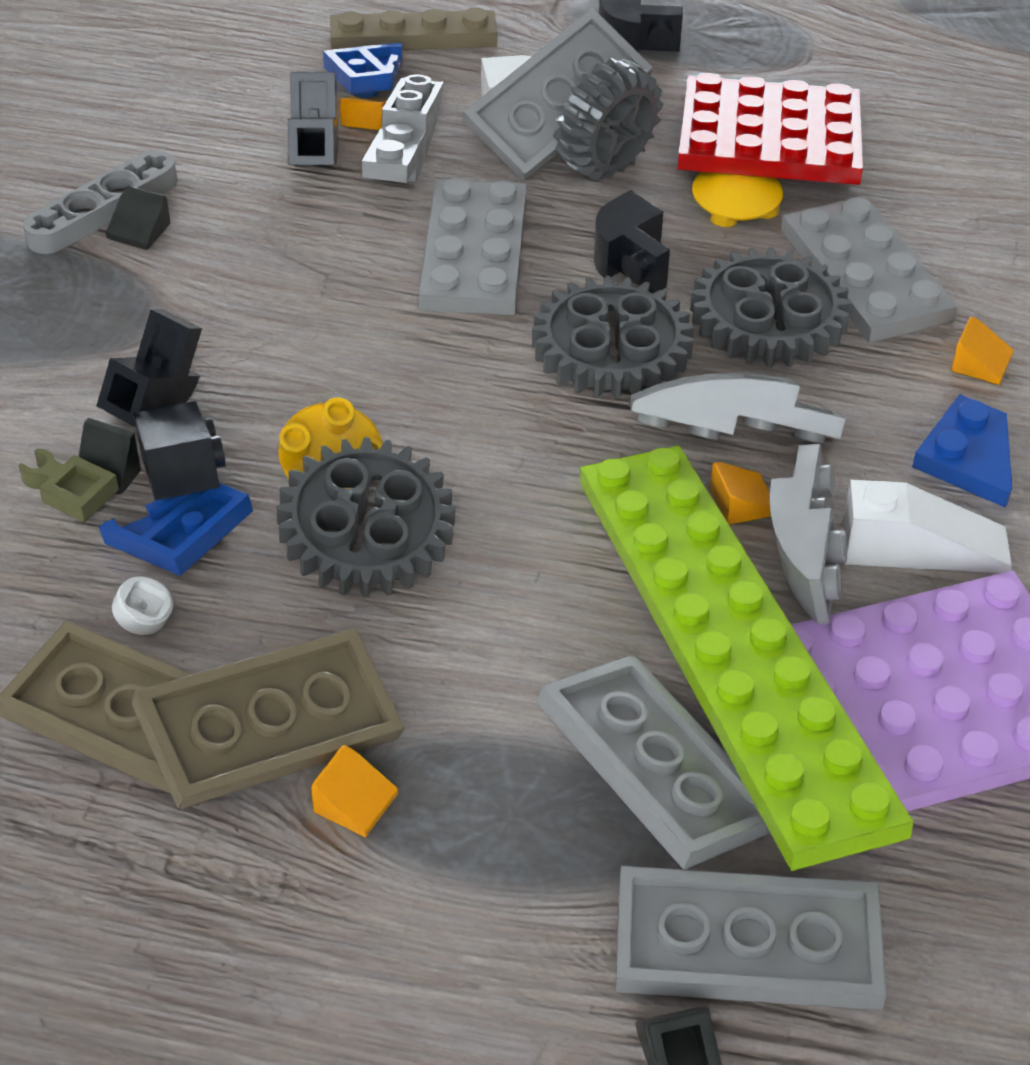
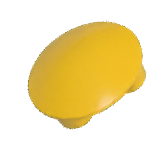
M700 172L693 181L692 194L695 201L704 210L711 213V221L715 225L732 227L738 221L776 217L780 211L783 188L777 178Z
M334 397L325 403L308 406L289 419L279 434L278 457L281 468L289 479L290 470L303 472L304 456H309L318 462L321 461V446L323 445L330 448L336 454L341 452L342 439H347L353 449L361 448L364 437H369L372 449L380 450L383 441L375 424L364 413L355 409L348 400Z

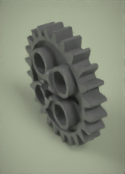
M771 247L767 250L766 255H759L754 248H749L748 257L744 258L737 252L732 251L730 262L717 257L714 262V268L704 266L702 268V278H695L690 311L693 312L692 323L700 325V337L712 336V348L727 345V356L730 358L742 352L746 354L747 364L754 362L757 357H763L767 367H772L775 358H782L784 363L791 367L795 356H799L805 362L810 363L812 362L813 351L826 356L829 345L838 346L840 344L841 334H846L850 316L851 301L847 300L849 290L847 287H839L841 278L839 275L827 276L828 266L826 264L814 268L811 267L812 257L810 256L797 261L793 259L794 252L792 250H789L783 257L776 255L774 248Z
M610 276L605 277L602 285H597L590 277L586 278L584 288H580L570 282L567 284V294L554 290L552 292V302L542 301L540 313L534 314L532 348H535V360L544 361L543 372L545 374L557 372V384L559 385L573 380L575 381L574 392L576 393L581 392L588 386L593 388L594 398H599L604 390H611L614 398L618 400L622 396V390L629 389L634 394L641 391L642 386L649 388L660 384L661 380L666 382L675 380L676 371L685 372L687 360L691 359L694 325L689 324L690 313L688 311H680V301L678 299L666 301V290L662 289L653 294L650 293L649 282H644L638 288L631 287V279L629 277H626L621 285L614 284ZM608 311L615 313V346L618 350L617 363L612 362L610 358Z
M364 437L360 449H353L347 439H342L341 452L336 454L327 446H321V461L318 462L309 456H304L303 472L290 470L289 486L280 487V504L276 507L277 524L279 526L280 543L287 544L288 560L300 559V574L303 576L319 570V586L322 588L333 579L339 580L341 595H345L352 584L360 585L364 598L369 597L372 585L380 584L386 595H392V583L397 579L406 587H413L414 571L429 577L431 575L432 560L443 562L445 547L452 544L456 507L451 506L452 489L443 488L444 474L442 472L429 474L430 459L427 457L413 463L411 461L412 448L409 446L404 448L398 455L392 453V443L388 439L382 444L380 450L372 449L369 437ZM380 480L375 491L374 507H371L367 515L361 548L356 553L351 552L358 539V524L363 522L366 514L368 494L372 482ZM328 530H337V531H339V532L332 533V532H326V531H328ZM389 542V543H392V544H391V545H381V544H379V543Z

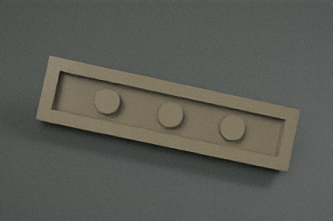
M469 8L465 11H442L439 9H429L424 12L408 13L389 10L374 14H360L349 11L341 15H330L331 50L399 42L402 44V50L497 47L495 10Z

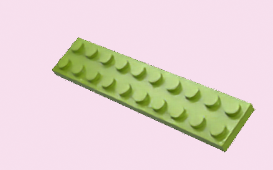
M677 445L668 448H658L646 453L618 459H607L600 463L580 467V484L790 870L794 871L911 839L914 821L681 447Z

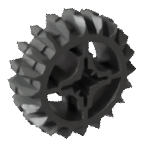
M610 58L605 65L596 63L592 74L583 73L581 83L577 87H571L572 94L568 101L562 102L564 106L563 114L555 120L560 127L553 135L558 141L556 151L570 169L594 181L602 176L611 178L615 170L624 172L625 166L628 163L635 164V157L640 152H645V144L649 139L655 137L652 131L654 126L661 121L657 113L663 107V103L659 100L662 90L656 85L657 80L651 76L650 72L632 61L628 62L623 58L617 61Z

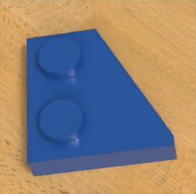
M399 42L323 51L324 68L328 72H336V80L353 96L360 98L374 97L378 94V91L393 89L402 63V44Z
M959 394L915 452L912 467L1002 507H1006L1012 491L1007 413L988 406L981 401Z
M219 483L220 488L165 498L147 504L145 506L149 516L123 527H120L113 518L99 526L105 544L181 576L251 514L253 508L249 494Z

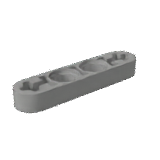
M158 150L142 153L31 213L23 222L27 246L36 253H55L109 224L122 192L112 193L113 191L124 190L127 186H132L158 194L167 192L177 183L174 157L170 153ZM86 209L92 210V211L85 212V213H74V212H77V211H79V210H86Z

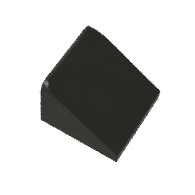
M127 186L120 196L106 230V238L148 250L170 225L167 198L158 193Z
M91 418L86 419L83 425L78 457L116 474L119 490L115 494H121L141 471L135 433Z
M709 1007L692 1008L635 1022L648 1065H722Z

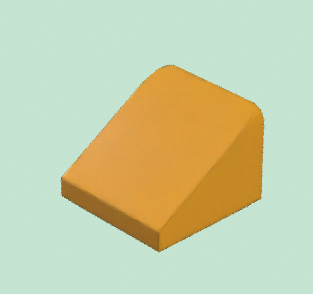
M355 96L342 97L340 100L341 126L380 131L382 127V109L388 100Z
M970 316L958 341L951 371L1000 385L1013 356L1014 349L984 323Z
M714 462L712 464L710 490L729 525L771 517L770 492L760 473L723 462Z
M343 745L312 784L313 812L366 838L398 795V788L355 750Z

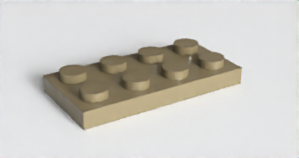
M65 621L0 693V716L171 794L131 702L137 690L192 674Z
M355 628L137 690L131 702L178 810L328 762L343 745L359 752L399 739L405 728Z

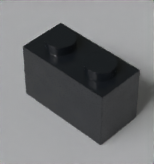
M196 401L133 413L142 462L155 501L220 488L217 468L226 467L221 438L219 435H216L212 417L203 418Z

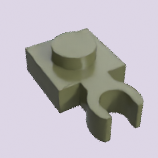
M36 449L34 453L39 468H30L25 464H19L22 482L30 488L39 489L43 503L84 523L119 490L116 474L76 455H73L65 464H62L55 460L51 452L45 449Z

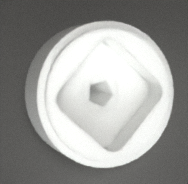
M144 576L132 577L124 581L112 602L113 616L118 624L125 630L138 635H150L160 631L166 624L173 609V600L168 589L159 581Z

